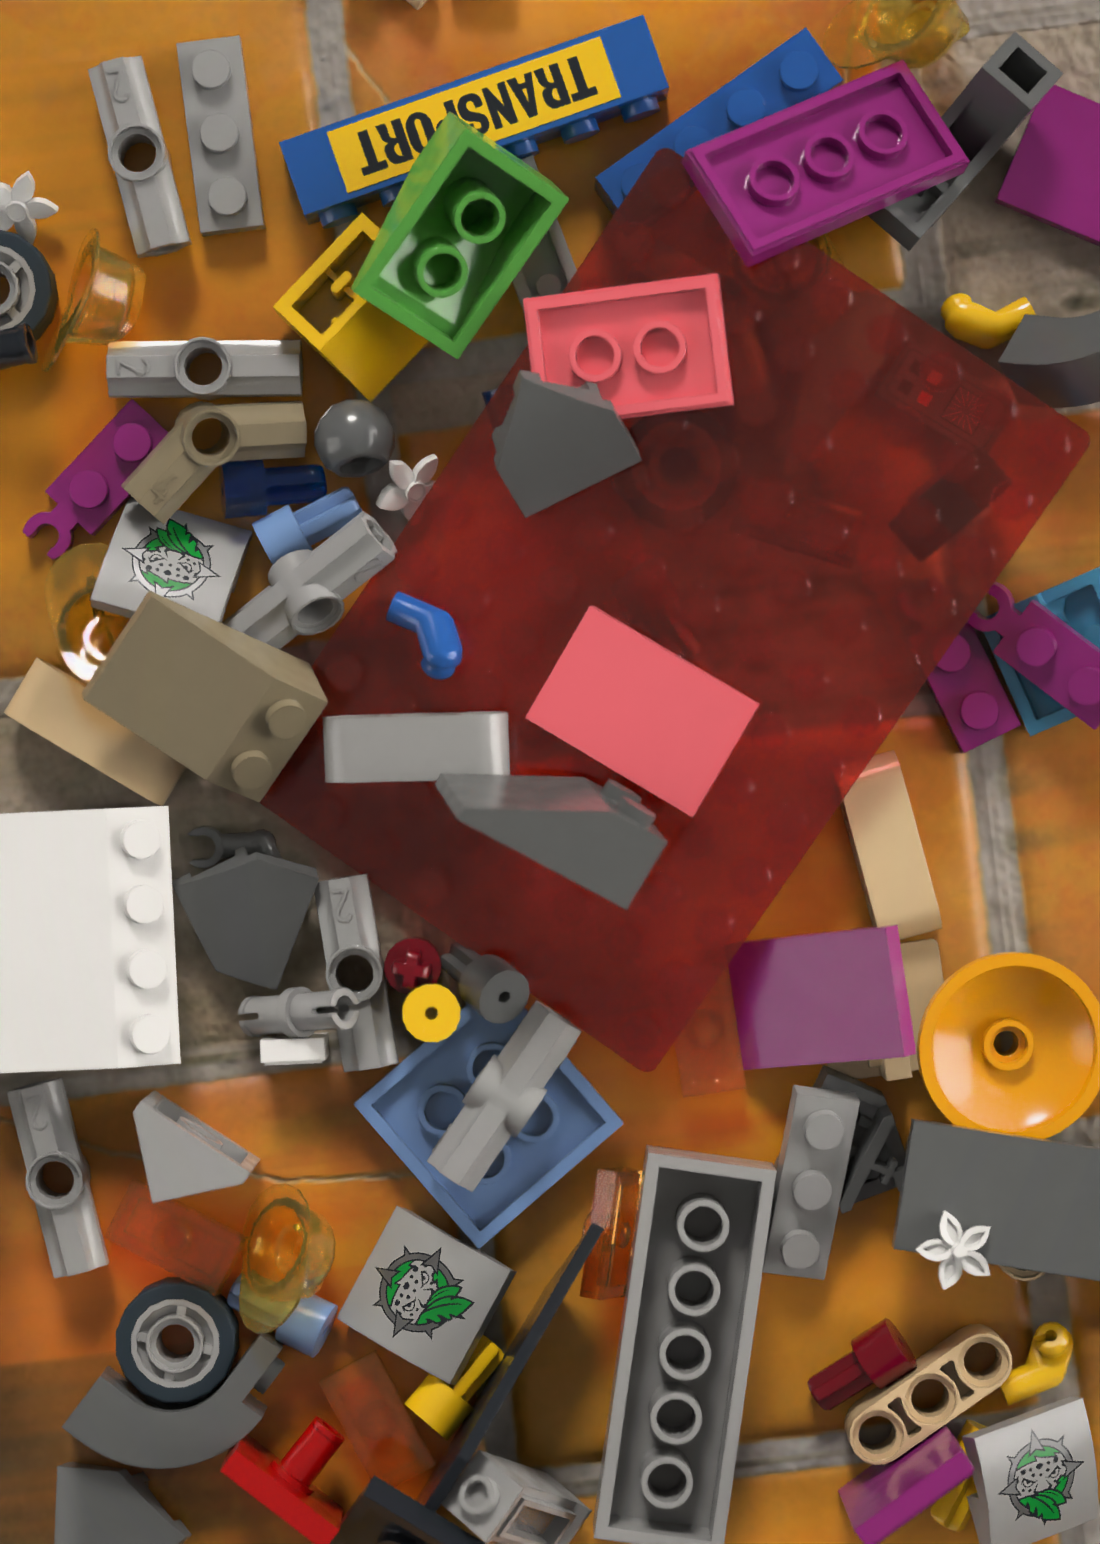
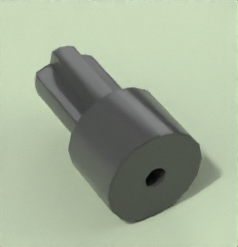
M464 942L451 944L449 953L441 955L442 969L459 983L460 996L464 1002L484 1019L494 1024H503L517 1017L526 1006L530 994L529 983L522 973L497 955L485 954L481 956Z

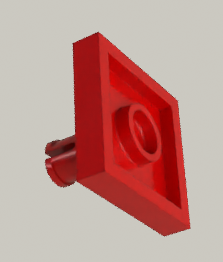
M315 1416L282 1460L248 1434L230 1447L220 1469L228 1478L314 1544H329L339 1532L344 1508L312 1484L345 1441L344 1436L322 1418Z

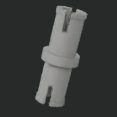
M291 987L284 990L281 995L250 996L245 998L240 1004L238 1015L258 1013V1019L239 1021V1025L243 1032L250 1037L284 1033L290 1038H306L311 1036L316 1030H347L352 1028L358 1020L359 1011L339 1012L338 1007L359 1003L356 995L349 988L342 987L334 990L312 992L306 987Z

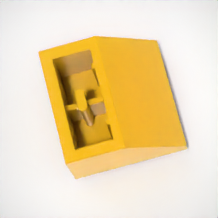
M361 213L274 304L273 308L288 326L363 397L372 403L429 341L352 291L351 287L380 231L365 214Z

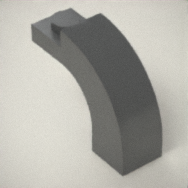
M1014 31L981 67L941 117L970 161L965 172L868 216L904 248L910 251L987 165L1064 73Z
M1100 310L1091 314L1069 318L1024 315L998 361L1019 405L1066 408L1100 402Z
M265 1326L228 1376L211 1393L188 1403H163L146 1396L110 1366H107L62 1428L95 1452L126 1465L141 1468L167 1469L193 1465L208 1460L238 1443L263 1418L267 1406L249 1392L254 1388L263 1395L281 1372L286 1363L279 1359L277 1355L284 1344L276 1341V1333Z

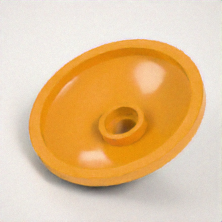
M1001 952L978 958L954 972L938 988L931 998L920 1023L917 1040V1060L919 1072L929 1097L940 1112L957 1126L1040 1139L1049 1138L1063 1131L1081 1117L1100 1090V1004L1084 981L1065 966L1040 955L1027 952ZM1003 1031H1010L1013 1035L1011 1048L1005 1052H996L994 1048L995 1037Z

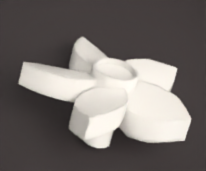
M27 171L16 179L12 188L10 185L0 182V230L7 231L14 224L18 235L33 245L37 234L35 219H44L58 212L59 206L48 199L33 197L35 180L31 173Z
M434 453L426 456L416 464L413 471L401 460H389V474L394 483L388 484L381 490L375 504L380 509L388 511L401 510L405 518L416 527L425 514L426 504L424 500L439 501L450 497L448 491L439 482L431 480L437 470L438 457Z
M943 1210L939 1222V1232L942 1240H926L915 1249L928 1260L941 1261L938 1268V1278L942 1289L945 1290L954 1285L961 1277L962 1269L974 1276H991L986 1259L980 1253L974 1251L982 1247L987 1241L991 1227L973 1226L962 1233L958 1220Z

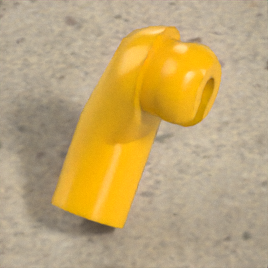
M956 293L949 296L941 306V317L945 321L946 330L954 338L981 349H991L1011 339L1025 314L1036 315L1026 297H1022L997 311H993L972 302L971 297L967 294Z
M1049 1321L1038 1326L1032 1339L1026 1363L1012 1369L1008 1379L1000 1386L1008 1406L1054 1388L1063 1381L1073 1352L1072 1335L1063 1325L1058 1322Z

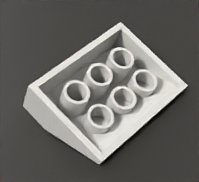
M169 806L0 814V1073L116 1069L181 1064Z

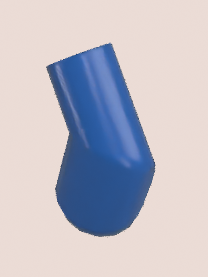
M398 591L389 606L386 621L417 634L424 657L421 661V667L427 676L436 680L450 678L454 674L456 666L461 663L463 647L454 619L445 610Z

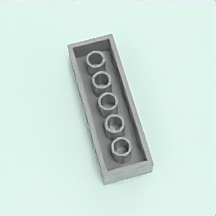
M646 1145L593 1518L595 1539L631 1544H724L777 1173L772 1162Z

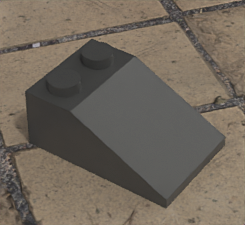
M441 773L434 784L457 820L626 910L667 844V840L652 824L656 815L639 804L642 800L641 797L611 779H608L604 787H601L585 777Z

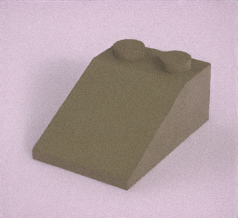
M150 590L81 693L86 702L205 780L259 803L328 704V700L310 663Z

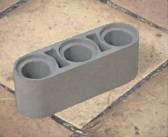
M508 712L366 714L323 717L325 782L437 781L441 773L510 775Z

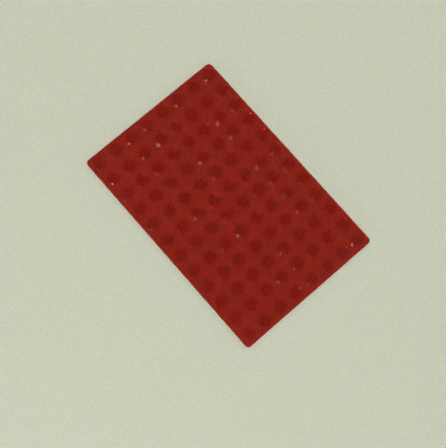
M662 148L655 153L561 294L718 273L734 405L623 419L624 425L637 445L642 461L525 518L496 469L494 462L496 448L492 434L495 427L503 424L515 396L513 384L519 370L531 372L529 347L527 344L395 541L394 545L398 551L395 554V559L371 577L312 665V669L328 700V704L260 801V804L360 874L368 873L371 882L465 948L474 950L481 956L485 954L497 955L524 975L529 983V990L532 995L643 1072L653 1071L661 1062L1090 445V437L1084 429L809 242L802 243L747 267L681 163L683 157L669 148ZM398 591L445 610L454 619L463 647L461 663L456 666L455 672L450 678L436 680L427 676L421 667V661L424 657L417 634L386 621L389 606ZM590 605L597 607L760 704L694 817L689 816L525 718ZM508 712L510 775L585 777L601 787H604L607 780L611 779L641 797L642 800L639 804L656 815L652 824L667 840V844L626 910L457 820L434 785L436 781L325 782L323 717L366 714Z

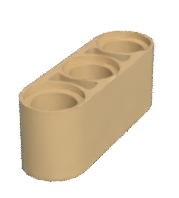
M36 657L4 713L137 794L163 806L186 767L86 702L81 694L86 687L84 683Z
M892 750L832 766V775L873 927L897 924L900 940L942 929V920L904 777L895 751Z
M969 1324L960 1328L917 1358V1368L883 1389L876 1387L857 1400L848 1409L844 1419L845 1433L854 1453L862 1461L873 1465H884L894 1461L1000 1387L1008 1379L1012 1369V1355L1003 1339L988 1326ZM979 1342H987L994 1345L996 1357L988 1369L981 1372H973L965 1368L964 1356L972 1345ZM926 1379L940 1381L944 1385V1393L941 1400L935 1406L920 1408L911 1402V1394L919 1382ZM873 1416H882L892 1422V1430L889 1437L879 1444H867L859 1439L861 1424Z

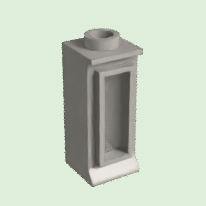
M481 1450L477 1451L441 1503L488 1544L490 1541L501 1544H569L592 1512L590 1508L549 1473Z

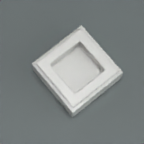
M313 1033L306 1038H290L287 1035H265L260 1040L261 1063H264V1066L323 1063L329 1056L328 1033Z

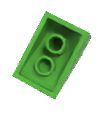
M449 111L412 165L351 289L357 295L458 360L565 207L569 198L550 179Z

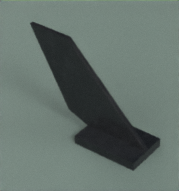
M594 1222L591 1224L547 1284L504 1354L503 1360L497 1366L473 1405L474 1410L462 1423L417 1499H412L373 1475L341 1520L340 1530L329 1544H486L443 1518L436 1511L472 1458L604 1229Z

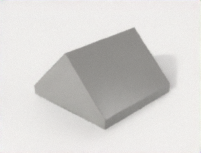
M155 1090L141 1100L133 1112L152 1203L243 1184L260 1161L259 1157Z

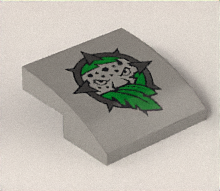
M130 496L115 529L90 598L91 607L131 618L150 590L222 623L231 592L234 593L252 538V531L177 510L163 525Z
M396 1206L342 1306L337 1319L426 1372L449 1384L456 1385L516 1272L470 1243L454 1238L409 1209Z
M1070 1396L962 1436L967 1457L975 1468L972 1476L977 1493L967 1496L980 1544H1031L1097 1518V1468L1093 1440L1083 1398Z

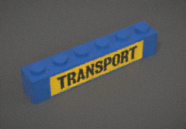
M643 14L281 141L279 144L308 225L321 221L322 227L327 229L356 219L359 216L357 208L381 200L384 208L392 207L412 165L449 111L521 160L531 155L533 157L540 152L538 144L558 137H562L564 144L587 139L600 132L598 123L622 115L624 123H631L660 111L658 102L666 100L668 97L669 85Z

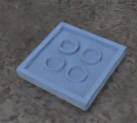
M466 1005L460 1010V1021L456 1030L448 1038L439 1042H423L353 1104L478 1249L624 1124L623 1120L572 1061L566 1057L544 1088L547 1089V1092L516 1138L511 1136L473 1192L457 1185L427 1162L433 1148L445 1133L450 1123H453L465 1104L462 1100L493 1054L497 1056L500 1054L528 1011L525 1007L513 1020L503 1024H494Z

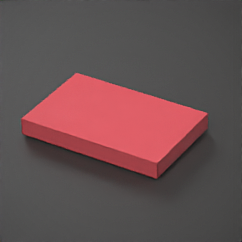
M718 273L523 299L531 372L539 373L541 381L572 387H579L586 382L596 383L602 399L612 402L622 420L734 405Z
M590 605L525 718L689 816L694 817L760 704L597 607Z

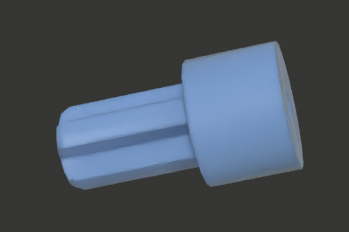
M341 487L293 512L288 504L253 522L252 526L273 565L287 553L305 549L313 551L311 545L336 533L360 514L362 509L353 492L348 487Z
M241 1273L236 1278L230 1288L227 1304L230 1308L276 1329V1341L312 1358L318 1354L324 1345L338 1311V1305L302 1288H298L292 1295L248 1273Z

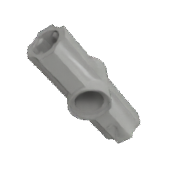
M141 56L119 57L101 62L96 67L88 69L108 145V160L115 171L137 257H157L192 245L172 171L171 154L164 141L143 58ZM137 143H147L156 148L154 163L142 172H133L124 167L126 152Z
M208 337L192 338L189 341H108L106 355L108 395L110 398L196 397L206 401L222 397H302V341L215 340ZM205 353L219 356L222 362V370L216 381L208 385H198L191 381L189 369L194 358Z
M362 511L313 551L309 549L296 550L279 558L268 572V582L270 585L222 622V624L279 650L299 634L315 635L324 632L341 619L344 613L343 599L393 561L398 551L390 536L379 526L377 521Z
M368 873L318 881L314 895L326 961V982L329 990L342 987L348 988L341 982L339 977V965L343 958L350 955H360L366 958L373 968V980L367 988L361 990L350 989L356 995L359 1004L338 1007L339 1012L359 1011L358 1020L352 1028L347 1030L337 1029L344 1072L363 1071L398 1064L399 1058L385 980L384 960L381 955Z
M536 1000L498 1056L493 1054L462 1100L465 1104L453 1123H450L447 1127V1130L433 1148L427 1162L457 1185L473 1192L511 1136L516 1138L547 1092V1089L544 1088L555 1070L561 1066L574 1044H576V1039L581 1034V1030L566 1018Z
M63 1077L7 1091L27 1170L25 1176L26 1189L36 1205L54 1278L68 1277L108 1265L110 1261L89 1183L91 1179L90 1165L81 1152ZM59 1161L71 1169L74 1175V1184L71 1191L57 1193L46 1186L43 1180V1170L48 1162Z

